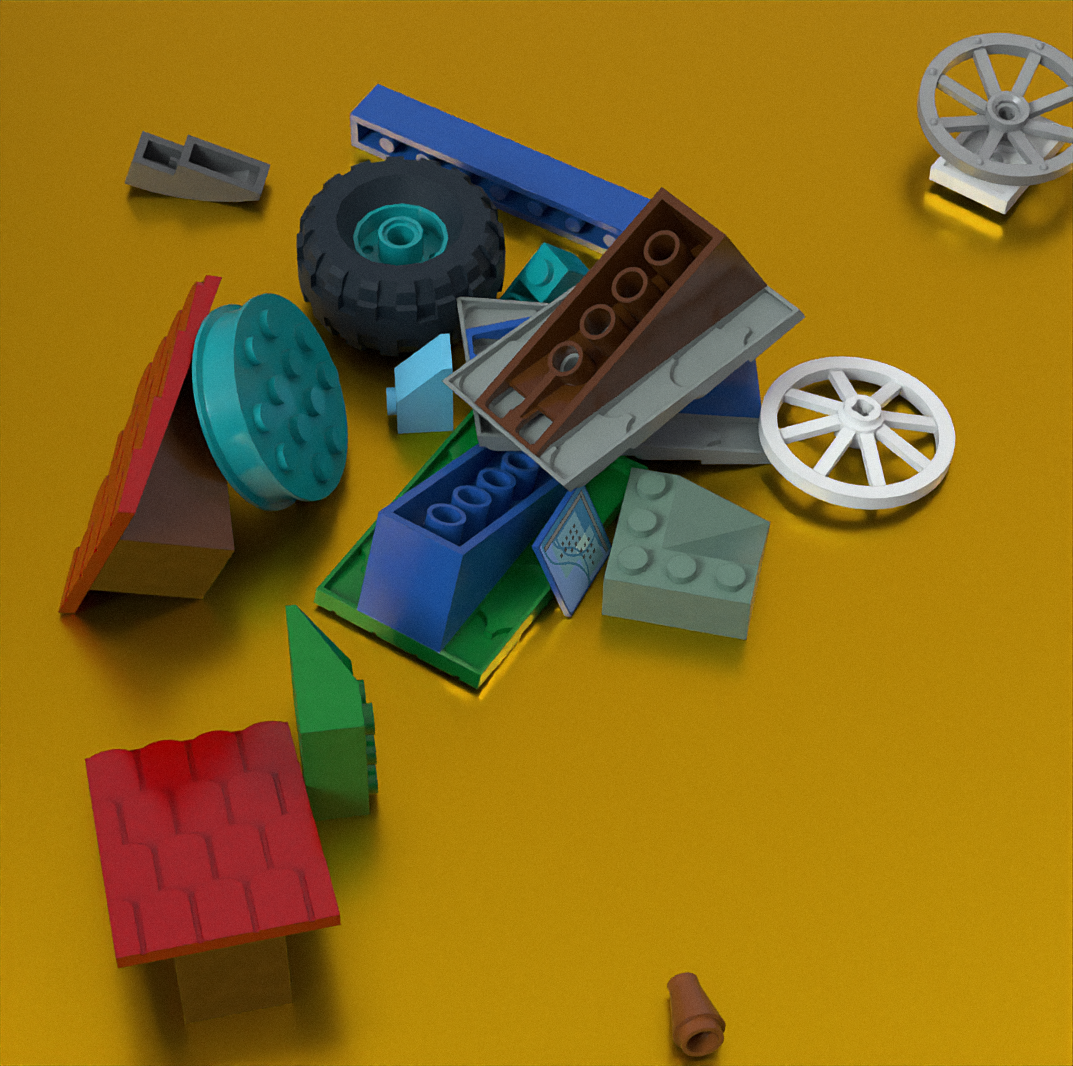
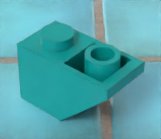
M544 242L500 299L551 303L579 283L589 269L575 254Z

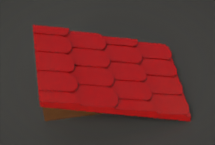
M206 275L202 282L196 281L186 298L183 309L179 310L176 314L168 335L162 339L155 353L153 362L148 364L142 375L131 414L125 429L118 435L109 473L104 478L96 495L87 530L80 547H76L74 550L59 613L75 614L89 590L203 599L235 551L227 480L217 466L202 432L195 405L192 382V358L195 339L203 320L210 312L222 277Z
M264 721L253 724L244 730L233 732L224 730L210 731L190 740H160L150 743L141 749L130 751L126 749H112L86 758V771L117 967L123 968L173 958L185 1024L293 1003L286 936L341 925V919L288 722Z

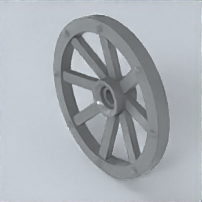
M987 33L955 42L941 51L931 61L924 73L918 93V118L929 143L952 166L980 180L1008 186L1041 184L1059 178L1073 170V128L1031 119L1073 101V60L1057 48L1031 37L1010 33ZM1006 54L1026 58L1011 91H1001L988 55ZM973 58L988 102L945 74L959 63ZM1039 64L1050 69L1068 85L1064 89L1030 103L1024 98ZM938 88L979 115L939 118L935 106V89ZM986 130L988 136L978 153L975 154L958 143L949 133ZM1024 133L1072 143V145L1059 155L1044 160ZM1001 141H1010L1027 164H1007L990 159Z

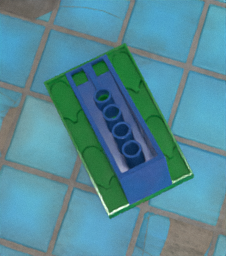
M472 409L396 498L378 512L376 521L316 588L314 603L331 612L335 611L336 615L370 633H376V636L412 655H418L417 658L453 677L458 676L459 680L478 689L519 642L521 634L554 597V593L534 553L532 545L568 490L523 451H493L485 446H479ZM624 455L619 456L585 485L604 529L612 523L621 511L631 468L648 469V467Z

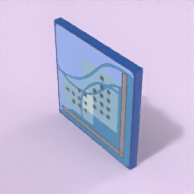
M585 485L575 488L571 492L567 491L532 545L564 616L567 617L572 616L610 555L612 547Z

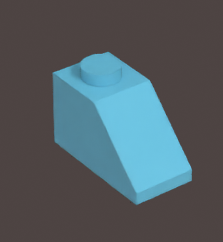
M450 334L438 335L394 368L395 387L386 388L387 415L397 416L398 434L453 431V391L442 382L443 379L453 373Z

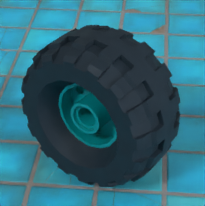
M404 156L386 157L385 161L371 163L368 160L351 166L350 172L344 175L336 174L323 184V190L313 196L300 218V232L297 234L296 247L298 277L304 301L311 303L313 315L332 335L337 336L340 334V337L345 339L346 344L359 350L365 351L366 348L379 350L380 355L399 357V353L417 352L440 334H450V344L453 346L462 340L456 298L496 299L497 292H502L506 249L503 223L498 221L497 208L482 187L471 183L468 175L456 168L449 170L441 167L438 161L421 158L420 161L406 160Z

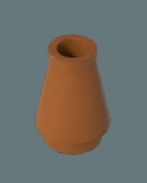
M685 972L675 975L667 983L670 995L673 1041L689 1056L698 1057L710 1054L717 1050L724 1041L725 1021L701 987L695 974Z

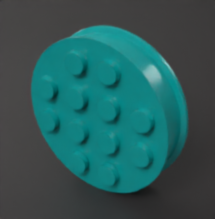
M265 293L249 299L243 306L228 304L212 310L203 320L195 339L192 358V382L195 405L202 432L220 471L232 488L244 500L264 511L283 510L294 504L297 499L312 502L326 498L337 487L344 471L348 449V425L339 374L321 336L307 316L295 304L276 294Z

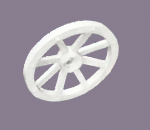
M846 356L819 358L801 363L780 375L769 387L764 396L759 415L758 431L760 442L767 458L775 469L786 480L805 493L828 503L848 508L867 510L894 508L924 497L934 490L945 477L955 448V430L952 419L934 392L915 377L896 367L865 358ZM848 379L865 381L882 387L871 397L856 393ZM829 380L842 402L799 389L812 383ZM899 394L912 403L923 416L883 411L881 409ZM784 402L830 415L781 429L778 428L777 413ZM890 428L933 433L936 443V454L932 461ZM834 432L836 436L813 469L801 462L786 445ZM879 440L919 473L907 480L886 485L877 450V441ZM848 447L861 450L869 486L848 484L828 477Z

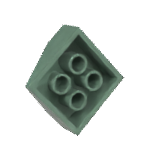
M632 467L604 575L602 614L746 640L770 522L679 475Z

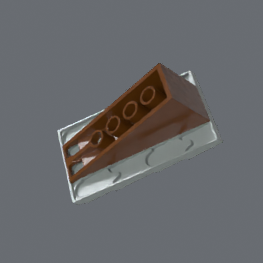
M661 187L579 283L443 379L442 382L571 492L575 488L586 485L630 447L634 450L690 402L704 397L747 360L752 362L804 319L805 316L797 307L763 281L727 235Z

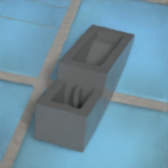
M142 131L125 184L150 192L184 199L213 202L257 201L260 199L270 164L191 135L187 136L183 146Z

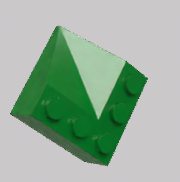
M286 605L293 697L302 774L315 821L370 815L369 794L378 793L375 765L377 764L374 739L375 722L372 703H366L364 679L357 680L353 676L351 659L297 605Z

